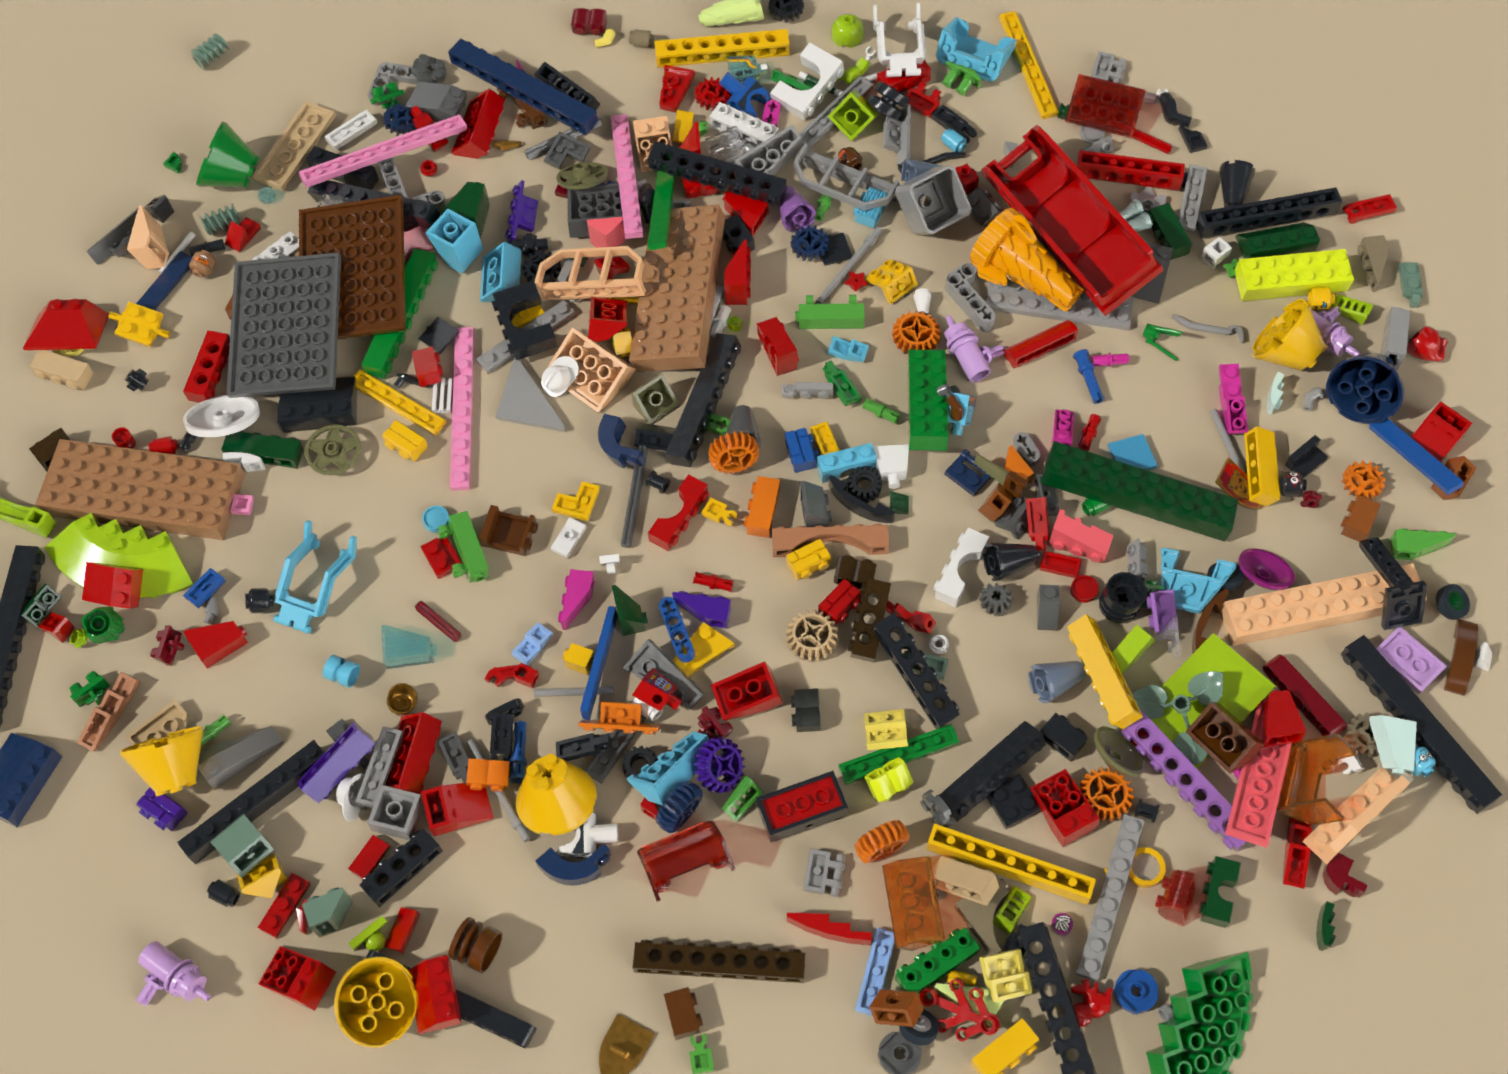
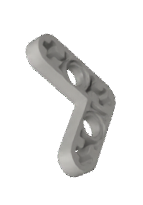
M388 62L380 64L368 92L369 100L374 98L371 89L379 87L377 85L379 82L388 84L392 81L417 85L420 81L415 73L413 75L412 66ZM402 71L407 72V73H406L405 75H403V76H399V75H398V74H399L400 72H402ZM383 85L384 93L387 94L385 85ZM383 102L375 103L372 105L378 106L381 105Z

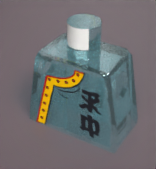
M755 56L727 57L729 73L741 83L747 77H752L760 83V75L768 73L767 63L757 65Z

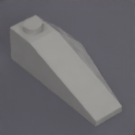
M270 726L208 747L200 753L198 769L215 790L283 743L274 728Z

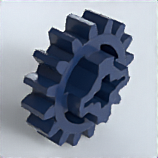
M398 103V106L392 104L391 109L387 107L386 112L383 113L385 129H390L391 134L396 132V136L417 130L412 121L414 116L411 114L410 109L405 107L406 103L404 106H401L400 103Z
M809 224L807 228L801 226V231L795 230V235L791 236L792 253H796L797 258L802 256L803 261L809 258V261L812 262L814 257L819 260V255L824 256L825 251H828L829 239L827 238V233H823V228L817 230V225L813 228H810Z

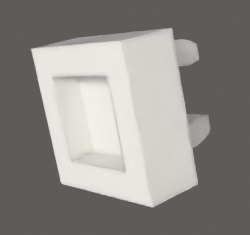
M619 554L599 556L600 564L607 567V573H616L615 564L620 563Z
M1352 750L1343 754L1346 759H1340L1337 762L1338 765L1348 764V769L1343 771L1345 775H1349L1352 772L1360 773L1365 770L1358 756Z

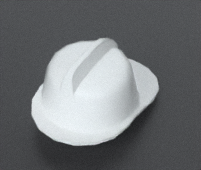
M562 356L556 359L542 374V388L545 393L555 397L562 395L576 379L579 371L578 363L569 356Z
M359 773L354 777H345L338 785L336 797L338 803L342 806V812L346 821H354L360 812V808L355 801L362 785L364 774Z

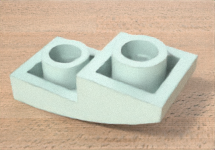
M1277 372L1268 393L1267 412L1270 415L1274 409L1278 410L1283 402L1280 398L1283 394L1281 389L1285 383L1282 382L1284 374Z

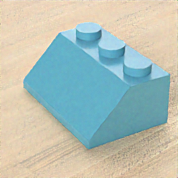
M503 242L483 256L481 302L494 301L492 293L519 285L522 262L520 249Z

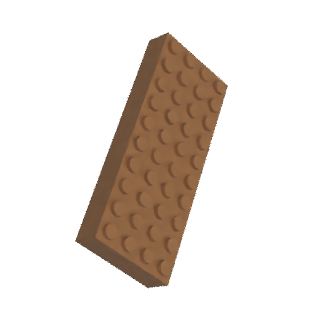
M719 204L671 209L667 247L649 251L648 246L646 247L642 282L646 292L645 296H639L629 357V362L636 369V372L705 368L725 223V215Z
M59 439L35 505L38 509L46 511L55 517L77 520L92 513L99 523L106 524L117 519L119 524L125 527L135 528L141 525L143 529L224 540L232 516L230 509L234 494H239L245 473L238 463Z

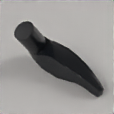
M398 373V378L393 384L399 389L404 381L410 385L420 386L417 378L404 373Z

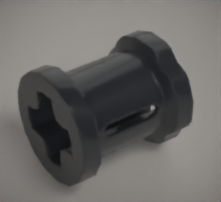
M652 471L646 480V486L658 489L661 494H664L670 485L669 478L665 479L657 475L655 471Z
M1139 799L1134 816L1150 819L1154 823L1160 805L1156 804L1154 806L1143 802V799Z

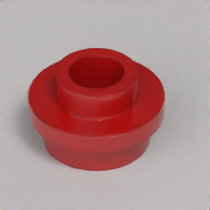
M425 160L421 164L420 171L424 176L430 177L437 173L438 167L432 160Z

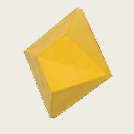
M274 853L260 861L242 878L237 874L243 894L271 899L273 898L275 888L288 879Z

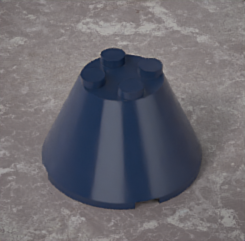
M1365 353L1364 355L1350 357L1341 361L1332 369L1326 383V392L1330 403L1334 404L1339 410L1338 413L1358 423L1375 424L1383 422L1384 419L1396 414L1404 399L1403 382L1392 364V359L1378 353Z

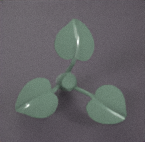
M1209 671L1194 676L1188 684V691L1194 697L1178 695L1168 704H1165L1167 701L1166 692L1157 685L1145 686L1132 692V695L1139 709L1149 719L1160 718L1164 713V708L1174 706L1178 714H1183L1188 729L1190 724L1186 713L1190 711V701H1195L1198 698V701L1203 705H1209L1211 701L1217 703L1223 694L1222 672ZM1182 732L1177 736L1175 746L1190 762L1198 765L1206 758L1208 753L1186 732Z

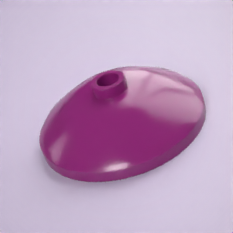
M1246 549L1241 552L1238 558V565L1242 573L1259 587L1270 590H1284L1290 588L1295 581V573L1291 566L1271 552L1261 549Z

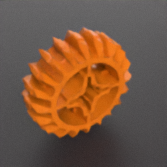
M917 310L914 314L909 311L907 315L902 314L901 318H897L896 323L893 325L892 336L894 344H896L897 349H901L902 354L909 350L936 349L937 344L940 342L941 330L936 318L931 319V313L926 316L924 311L921 314Z
M734 431L731 434L727 432L724 436L720 435V438L714 439V443H711L708 449L709 461L714 470H718L719 473L724 472L725 474L729 472L732 474L735 472L741 473L742 470L748 471V467H753V463H756L759 457L758 443L753 436H750L749 433L744 434L742 431L739 433Z
M1101 766L1098 772L1092 769L1090 774H1085V780L1080 781L1082 787H1079V789L1097 815L1101 816V821L1104 822L1106 817H1108V820L1112 822L1114 817L1119 820L1122 817L1121 814H1127V809H1131V801L1134 800V796L1131 794L1134 789L1128 787L1131 784L1130 780L1124 781L1126 775L1122 774L1119 776V772H1111L1110 767H1107L1106 771H1104ZM1105 781L1111 782L1113 785H1109ZM1095 783L1097 793L1091 797L1090 786ZM1120 791L1122 802L1117 806L1115 795ZM1098 804H1104L1107 808L1102 807Z
M892 820L862 835L856 841L854 848L862 862L872 863L896 852L908 842L910 835L903 822Z

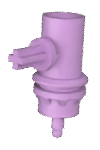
M1332 307L1328 311H1321L1318 314L1311 310L1324 343L1327 345L1325 353H1333L1338 357H1341L1345 352L1352 356L1360 355V352L1351 346L1353 336L1348 334L1346 328L1342 325L1340 326L1339 322H1334V319L1341 314L1338 311V307Z
M950 315L946 316L945 319L949 328L944 332V336L947 339L946 346L950 355L957 357L971 383L984 379L991 373L988 363L991 362L992 358L1004 355V347L997 345L991 348L987 346L979 348L977 345L978 337L975 336L973 330L968 329L965 322L955 323Z
M158 941L150 943L141 952L138 962L149 971V974L144 978L147 983L136 999L139 1004L147 1006L158 989H165L166 992L171 993L175 997L181 996L186 1001H191L197 996L205 1001L210 1000L211 995L204 990L207 979L200 973L199 967L192 960H182Z

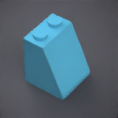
M447 209L426 232L427 237L447 266L461 274L484 250L476 223L450 209Z

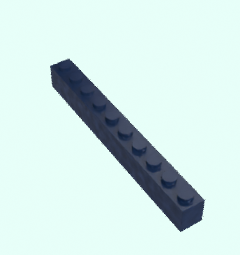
M460 38L448 51L452 64L586 136L598 123L597 111L593 107L586 106L578 99L571 98L565 92L558 91L553 86L543 83L537 77L530 76L525 71L519 70L512 64L500 60L499 57L487 53L484 49L474 46L469 41Z

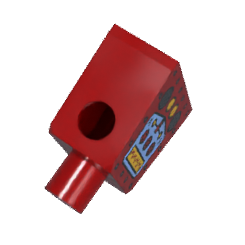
M654 668L645 675L632 696L659 711L665 705L676 711L682 702L681 699L673 695L677 686Z

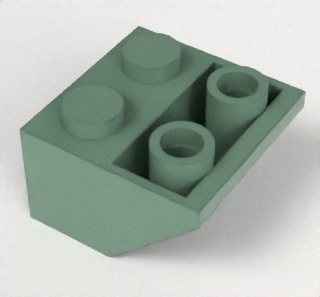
M244 814L210 841L241 878L274 850Z
M343 887L330 889L323 896L309 898L302 906L309 927L320 938L340 929L353 901Z

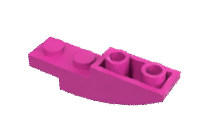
M1220 364L1219 394L1228 434H1245L1248 432L1245 397H1242L1239 364Z

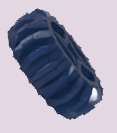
M691 781L681 783L663 802L660 811L657 813L656 823L662 830L668 833L678 831L699 806V803L702 801L703 791Z

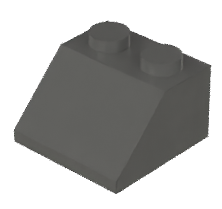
M800 481V500L805 527H815L818 525L829 527L832 517L831 511H827L826 505H829L828 494H824L823 487L807 481Z

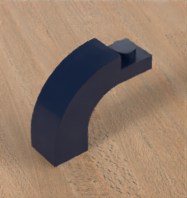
M604 414L598 428V440L609 459L615 465L624 469L627 463L632 466H636V464L644 466L646 458L641 451L623 447L620 444L621 437L627 427L622 419L617 416Z
M603 844L587 859L580 862H568L563 860L550 847L535 862L548 878L557 883L570 886L582 885L595 880L601 875L598 867L604 866L610 860L611 852Z

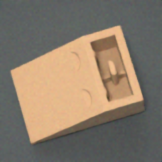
M667 116L633 121L641 173L654 171L649 168L648 155L655 141L672 146Z
M141 205L136 214L127 250L147 270L165 267L169 251L162 227Z

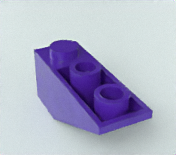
M685 591L672 593L676 604L701 622L706 623L710 627L728 628L731 600L722 596L714 598L708 597L705 594L693 595Z

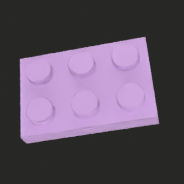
M1401 627L1392 632L1376 648L1406 684L1418 694L1447 667Z

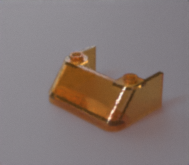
M1339 733L1291 744L1276 809L1279 814L1311 825L1344 820V816L1326 798L1317 799L1321 775L1332 773L1337 767L1338 759L1356 756L1357 754Z

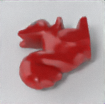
M1083 979L1076 986L1071 987V992L1084 996L1083 1003L1073 1004L1081 1027H1086L1087 1024H1090L1092 1018H1099L1110 1012L1112 988L1109 987L1106 992H1101L1098 989V982H1095L1093 988H1091L1089 979Z

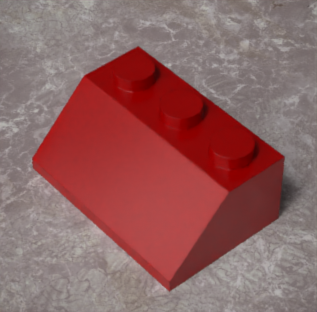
M591 297L588 339H592L595 342L607 341L627 326V300Z
M444 955L427 959L409 969L408 971L413 977L411 979L418 994V1005L415 1014L418 1034L462 1024L453 969L449 957Z

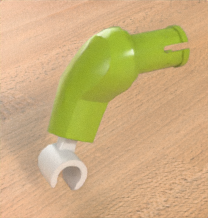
M871 46L867 47L865 51L866 58L861 57L855 66L850 67L847 71L844 70L843 75L837 80H843L847 84H852L859 76H863L871 65L870 59L876 58V50L869 54L872 48Z

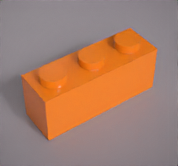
M758 476L757 482H753L751 493L754 495L753 499H749L748 502L750 513L749 516H745L744 527H747L748 535L770 538L780 492V479Z

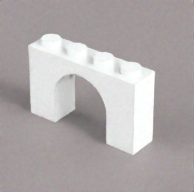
M809 43L802 51L800 59L802 65L820 76L819 82L813 88L801 91L779 81L770 93L771 99L778 101L781 108L804 121L813 114L818 103L820 104L823 101L825 94L833 88L835 81L844 73L842 60L812 43Z

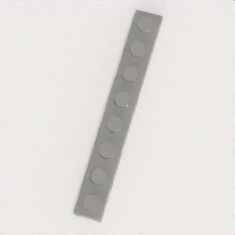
M1126 814L1123 816L1076 975L1098 981L1144 820Z

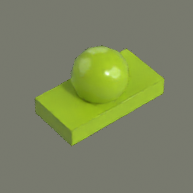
M380 916L349 942L350 947L356 951L365 944L368 950L380 951L386 942L384 934L380 932L388 924L386 919Z

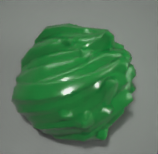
M112 606L95 608L81 619L87 637L94 643L101 644L118 640V635L122 634L125 630V624L122 622L124 619L114 611Z

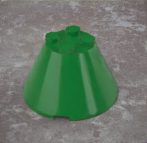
M222 121L209 146L211 149L209 155L203 160L196 185L199 187L247 188L250 182L248 177H252L256 169L253 165H257L260 157L247 146L227 123Z

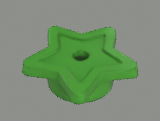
M1236 258L1231 263L1223 265L1227 270L1228 278L1236 277V272L1233 269L1238 263Z

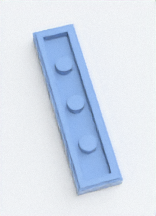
M876 927L855 1012L873 1016L869 1006L879 990H883L897 933Z

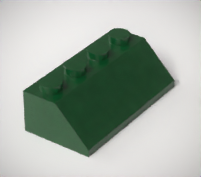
M1305 222L1241 233L1235 236L1244 259L1315 252L1320 242L1315 226Z

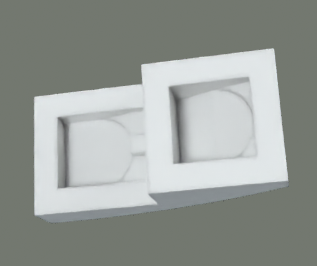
M241 452L223 453L224 462L238 463L240 466H244L246 472L265 470V465L258 456Z

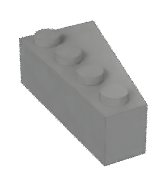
M790 125L734 160L735 164L775 176L802 148V137L794 126Z

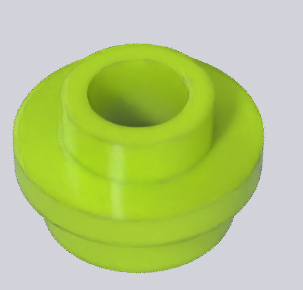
M85 629L73 630L70 635V643L76 648L83 647L88 641Z

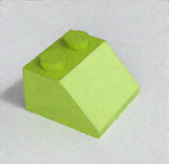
M855 89L827 117L852 141L879 113Z

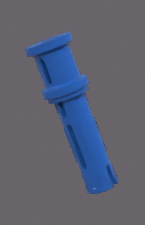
M1087 349L1079 350L1073 354V359L1078 364V372L1084 377L1093 404H1099L1104 401V397L1093 372L1094 364L1089 359V351Z
M516 721L514 723L513 756L509 760L511 772L508 776V781L512 783H522L525 777V766L527 765L525 758L527 723L524 721Z

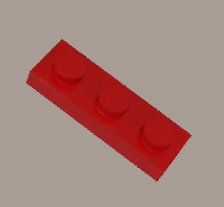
M291 873L257 928L277 939L311 883Z

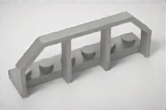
M804 144L794 160V168L802 186L861 210L867 211L888 205L890 201L895 202L897 200L895 190L899 186L898 180L891 184L867 174L868 168L864 167L861 172L839 163L838 156L831 160L808 150V144ZM801 160L802 165L824 174L819 184L804 177L799 165ZM830 177H834L839 181L851 184L853 187L849 194L845 195L825 187ZM869 187L888 193L886 197L868 202L853 198L858 188L867 191Z

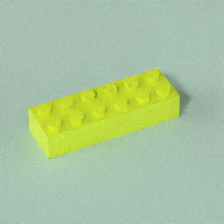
M1346 249L1239 259L1235 267L1241 301L1308 295V292H1311L1312 288L1328 287L1331 293L1348 291L1354 281Z

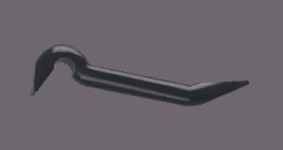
M945 152L922 162L935 164L946 159L965 158L966 153ZM898 164L897 169L900 173L902 171V166Z

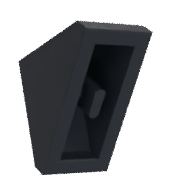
M165 195L155 197L144 207L152 217L161 223L165 222L174 213Z

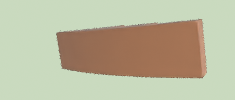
M120 672L112 690L108 689L100 706L94 707L77 744L93 752L98 749L121 717L140 680Z

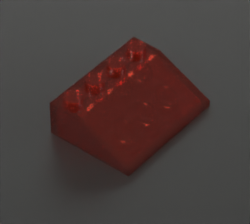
M1079 74L1065 122L1132 138L1146 90Z

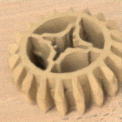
M815 609L812 614H809L808 610L805 611V615L799 612L798 618L793 617L792 623L787 625L786 643L789 644V650H794L793 654L795 656L800 654L801 660L806 656L810 662L812 657H815V660L818 662L819 656L825 659L827 657L826 653L832 654V648L837 646L835 641L839 639L837 635L838 628L835 627V621H830L829 615L824 617L823 611L819 615L816 614ZM803 627L804 633L801 634V637L797 638L798 630ZM827 633L828 638L821 645L820 638L823 637V634Z

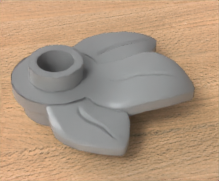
M1150 187L1145 188L1141 194L1136 192L1131 194V201L1137 199L1141 202L1143 213L1148 214L1151 208L1166 203V195L1155 196Z

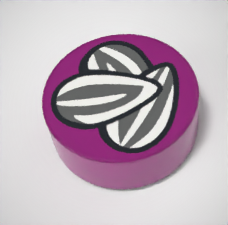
M1066 913L1056 914L1051 922L1052 930L1061 936L1069 934L1073 928L1072 918Z

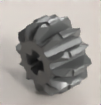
M996 582L993 587L989 583L987 589L983 588L981 590L982 595L979 596V601L982 602L981 609L987 608L986 613L988 614L992 611L994 616L997 615V612L1003 615L1005 610L1010 609V604L1013 601V598L1010 596L1011 590H1005V584L999 587V584Z

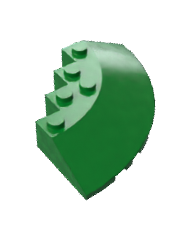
M1248 952L1206 960L1182 968L1187 990L1170 996L1175 1018L1158 1024L1163 1046L1146 1052L1151 1074H1231L1228 1070L1233 1059H1239L1243 1050L1241 1043L1245 1031L1248 1032L1251 1021L1249 1006L1250 1001H1253V994L1250 993L1252 970Z

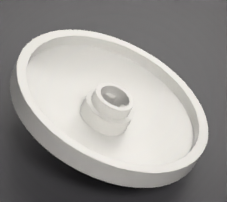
M227 395L210 398L194 405L185 413L183 422L186 431L192 435L220 437L239 432L252 425L258 419L260 410L257 401L251 397L229 398Z

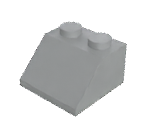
M381 785L367 822L369 827L374 832L410 840L418 822L421 795Z

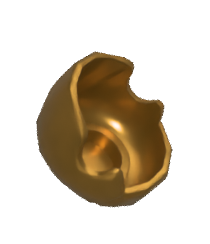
M398 683L391 687L386 701L388 709L398 716L407 715L412 712L417 704V693L413 686L407 683Z

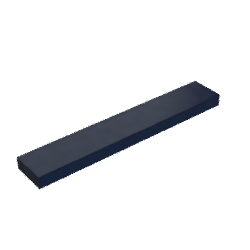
M180 251L136 304L156 310L189 271V263L192 256Z

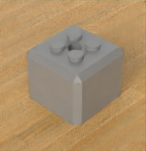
M949 165L932 168L897 186L895 190L896 197L912 233L916 235L934 234L969 216L972 210L955 168ZM923 197H927L929 200V204L926 207L922 204Z

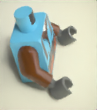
M946 384L937 387L938 395L940 397L946 395V401L949 404L948 422L953 423L951 434L962 436L964 425L971 424L977 396L963 394L955 385L951 387Z

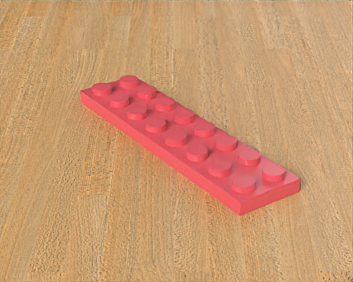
M1264 699L1256 707L1250 730L1259 740L1262 739L1264 705L1267 699ZM1292 743L1263 747L1251 761L1241 767L1225 830L1226 835L1267 848Z

